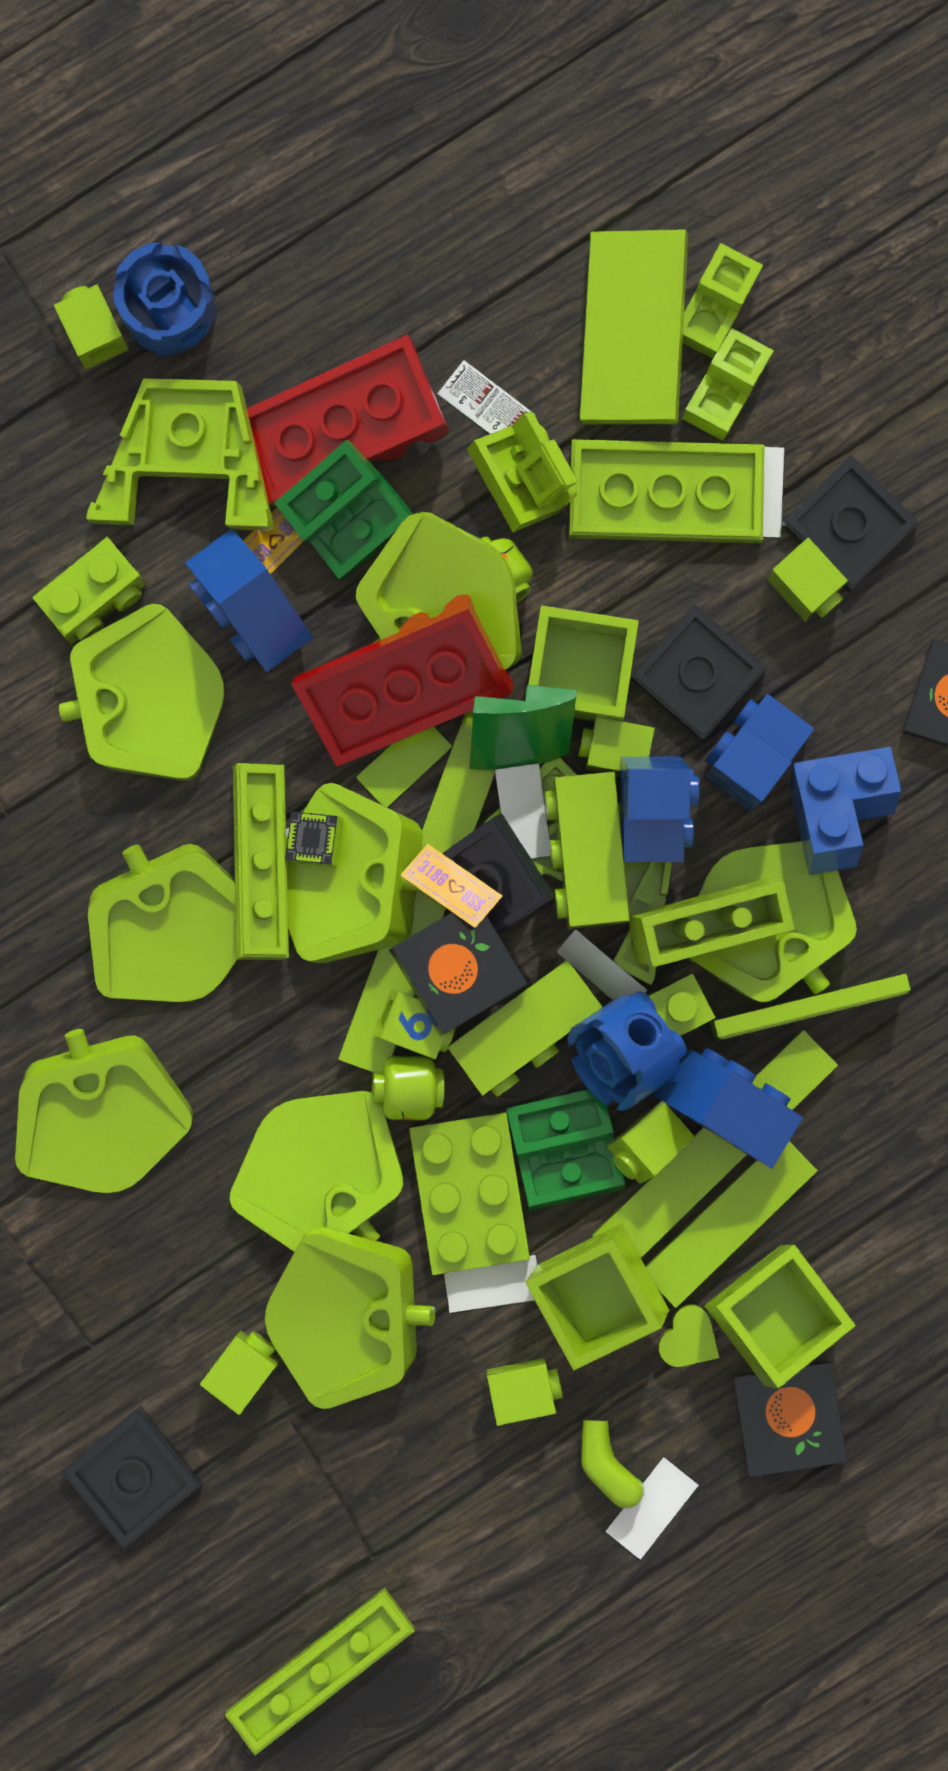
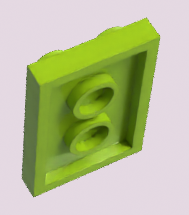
M503 1112L410 1127L432 1275L530 1260L507 1113Z

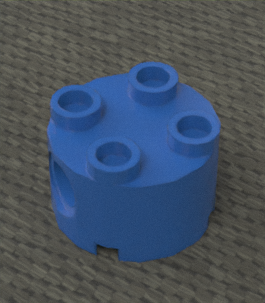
M160 242L148 243L132 251L123 260L115 275L116 282L113 299L130 337L144 349L153 351L161 357H170L175 353H182L198 345L215 323L217 310L215 307V295L201 261L185 247L174 244L175 247L170 245L162 246Z
M641 991L631 996L622 995L571 1027L568 1036V1048L576 1044L578 1055L571 1060L584 1085L602 1103L606 1105L613 1101L619 1103L617 1110L621 1111L633 1107L674 1079L680 1068L679 1059L686 1054V1046L681 1036L675 1031L669 1030L662 1017L656 1012L652 999Z

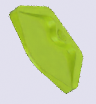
M420 512L408 516L400 524L356 589L357 603L380 637L375 642L398 633L403 624L419 612L428 613L430 618L439 615L444 611L445 605L454 597L464 594L471 598L475 606V612L504 669L516 665L521 657L522 648L515 583L510 566L503 555L489 543L432 513Z
M158 604L144 606L77 643L71 651L70 662L78 700L59 704V713L64 723L82 719L90 757L96 763L119 772L180 781L195 778L202 769L225 696L224 681L219 669L210 656L167 608Z
M328 783L322 785L317 789L303 813L333 815L343 818L337 866L287 861L288 929L300 957L314 963H327L396 946L409 937L412 930L416 891H422L400 876L421 852L423 837L419 825L412 819L338 784ZM287 835V837H286V848H287L288 835Z
M801 841L744 848L722 857L710 870L698 896L762 879L784 881L795 930L686 959L740 995L759 1002H769L776 999L802 978L813 994L820 993L827 988L830 982L819 966L847 946L855 938L857 931L856 922L838 870L809 875Z
M139 844L127 848L122 852V855L130 871L99 885L93 890L89 900L88 923L97 989L104 996L118 999L187 1002L205 997L223 981L237 960L235 880L198 845H182L149 862Z
M75 1029L65 1034L70 1052L38 1060L32 1063L26 1070L19 1091L15 1153L16 1166L21 1173L28 1177L92 1192H120L142 1179L188 1133L193 1122V1111L152 1049L142 1038L135 1035L124 1036L89 1046L84 1030Z
M357 1091L300 1098L275 1107L263 1119L257 1129L230 1191L232 1208L294 1252L302 1237L309 1230L316 1227L328 1228L347 1234L352 1231L355 1236L376 1241L380 1235L368 1219L400 1194L403 1187L402 1167L387 1118L382 1110V1103L372 1102V1092Z
M320 1227L309 1230L302 1237L269 1299L265 1314L267 1334L273 1346L309 1402L315 1407L322 1409L332 1408L398 1384L416 1358L415 1325L433 1326L435 1322L434 1306L414 1305L413 1264L411 1256L406 1250L397 1246Z

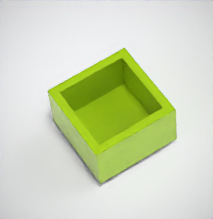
M541 605L529 685L577 690L573 719L595 722L596 717L623 721L639 620Z
M622 1223L536 1265L525 1282L573 1371L661 1329L669 1312L665 1301Z
M795 1244L778 1246L704 1305L763 1385L773 1388H780L856 1326Z

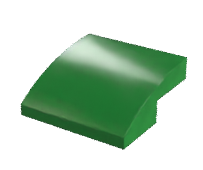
M345 440L275 502V505L301 539L309 541L339 580H345L385 546L400 524L408 516L413 515L389 483L349 440Z
M527 685L525 701L475 696L469 769L496 770L542 764L568 755L577 690Z
M589 1089L506 1108L530 1211L625 1189L623 1174L613 1161L615 1155L608 1149V1146L614 1141V1135L607 1105L599 1101Z

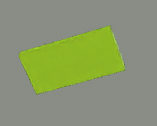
M686 230L591 232L580 421L582 424H678L688 233Z
M572 439L571 470L578 482L574 485L577 495L570 501L569 538L761 543L763 541L765 445Z

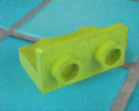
M106 537L32 598L58 628L64 638L72 645L77 640L82 641L100 631L104 627L102 620L117 609L119 612H122L135 604L142 596L140 589L146 583L112 541Z

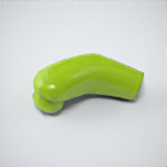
M583 1420L581 1464L587 1477L616 1506L626 1509L637 1506L644 1496V1485L640 1479L636 1478L615 1458L610 1443L608 1421Z

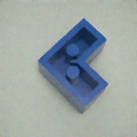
M233 529L185 562L196 578L189 583V586L222 629L229 624L233 627L237 634L232 636L230 641L246 662L255 658L262 668L268 672L313 639V636L269 571Z
M766 694L759 705L750 699L733 722L741 729L735 737L727 731L705 759V762L711 766V769L704 778L750 812L765 799L792 763L793 757L815 729L769 694Z
M891 747L793 763L789 789L809 875L857 867L863 849L858 820L895 814L902 791Z
M680 756L621 757L620 831L624 862H684V848H692L693 821L690 818V806H698L699 778L693 775V769H690Z
M686 1047L685 1056L679 1059L680 1068L676 1077L659 1088L653 1097L659 1101L663 1100L670 1108L687 1119L709 1130L746 1155L772 1169L803 1119L802 1116L787 1107L791 1098L765 1083L762 1089H759L752 1084L756 1077L754 1073L732 1060L728 1061L708 1048H705L700 1055Z

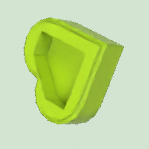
M685 1304L679 1307L673 1315L672 1327L660 1335L658 1351L661 1358L667 1364L674 1367H683L719 1358L711 1320L706 1311L700 1306Z

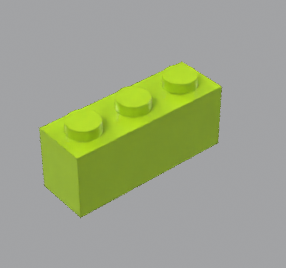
M615 772L555 777L553 790L545 791L547 820H556L558 839L550 840L552 869H561L563 889L554 890L557 919L566 918L567 929L625 924L630 919Z
M762 879L629 914L630 921H628L638 963L650 967L664 965L795 930L784 881Z
M566 960L447 1048L482 1096L491 1090L495 1097H498L520 1081L514 1072L529 1061L532 1062L535 1068L545 1063L559 1052V1049L554 1044L568 1034L571 1027L603 1007L571 963Z

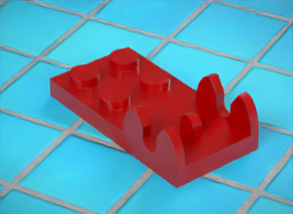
M408 334L247 408L267 498L271 506H276L275 502L345 440H349L369 462L377 459L380 461H392L403 457L408 451L406 447L418 441H424L425 443L436 442L444 438L449 432L448 425L413 340Z
M463 594L454 597L445 605L444 611L433 618H430L428 613L419 612L409 618L398 633L294 677L292 687L336 767L474 710L475 696L501 699L511 695L513 681L509 673L505 671L482 626L471 598Z

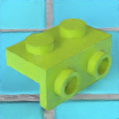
M531 411L522 414L512 426L476 439L467 448L512 532L558 514L577 495L573 485L552 504L538 508L521 478L516 466L542 443L549 441L546 430L539 424L534 413Z

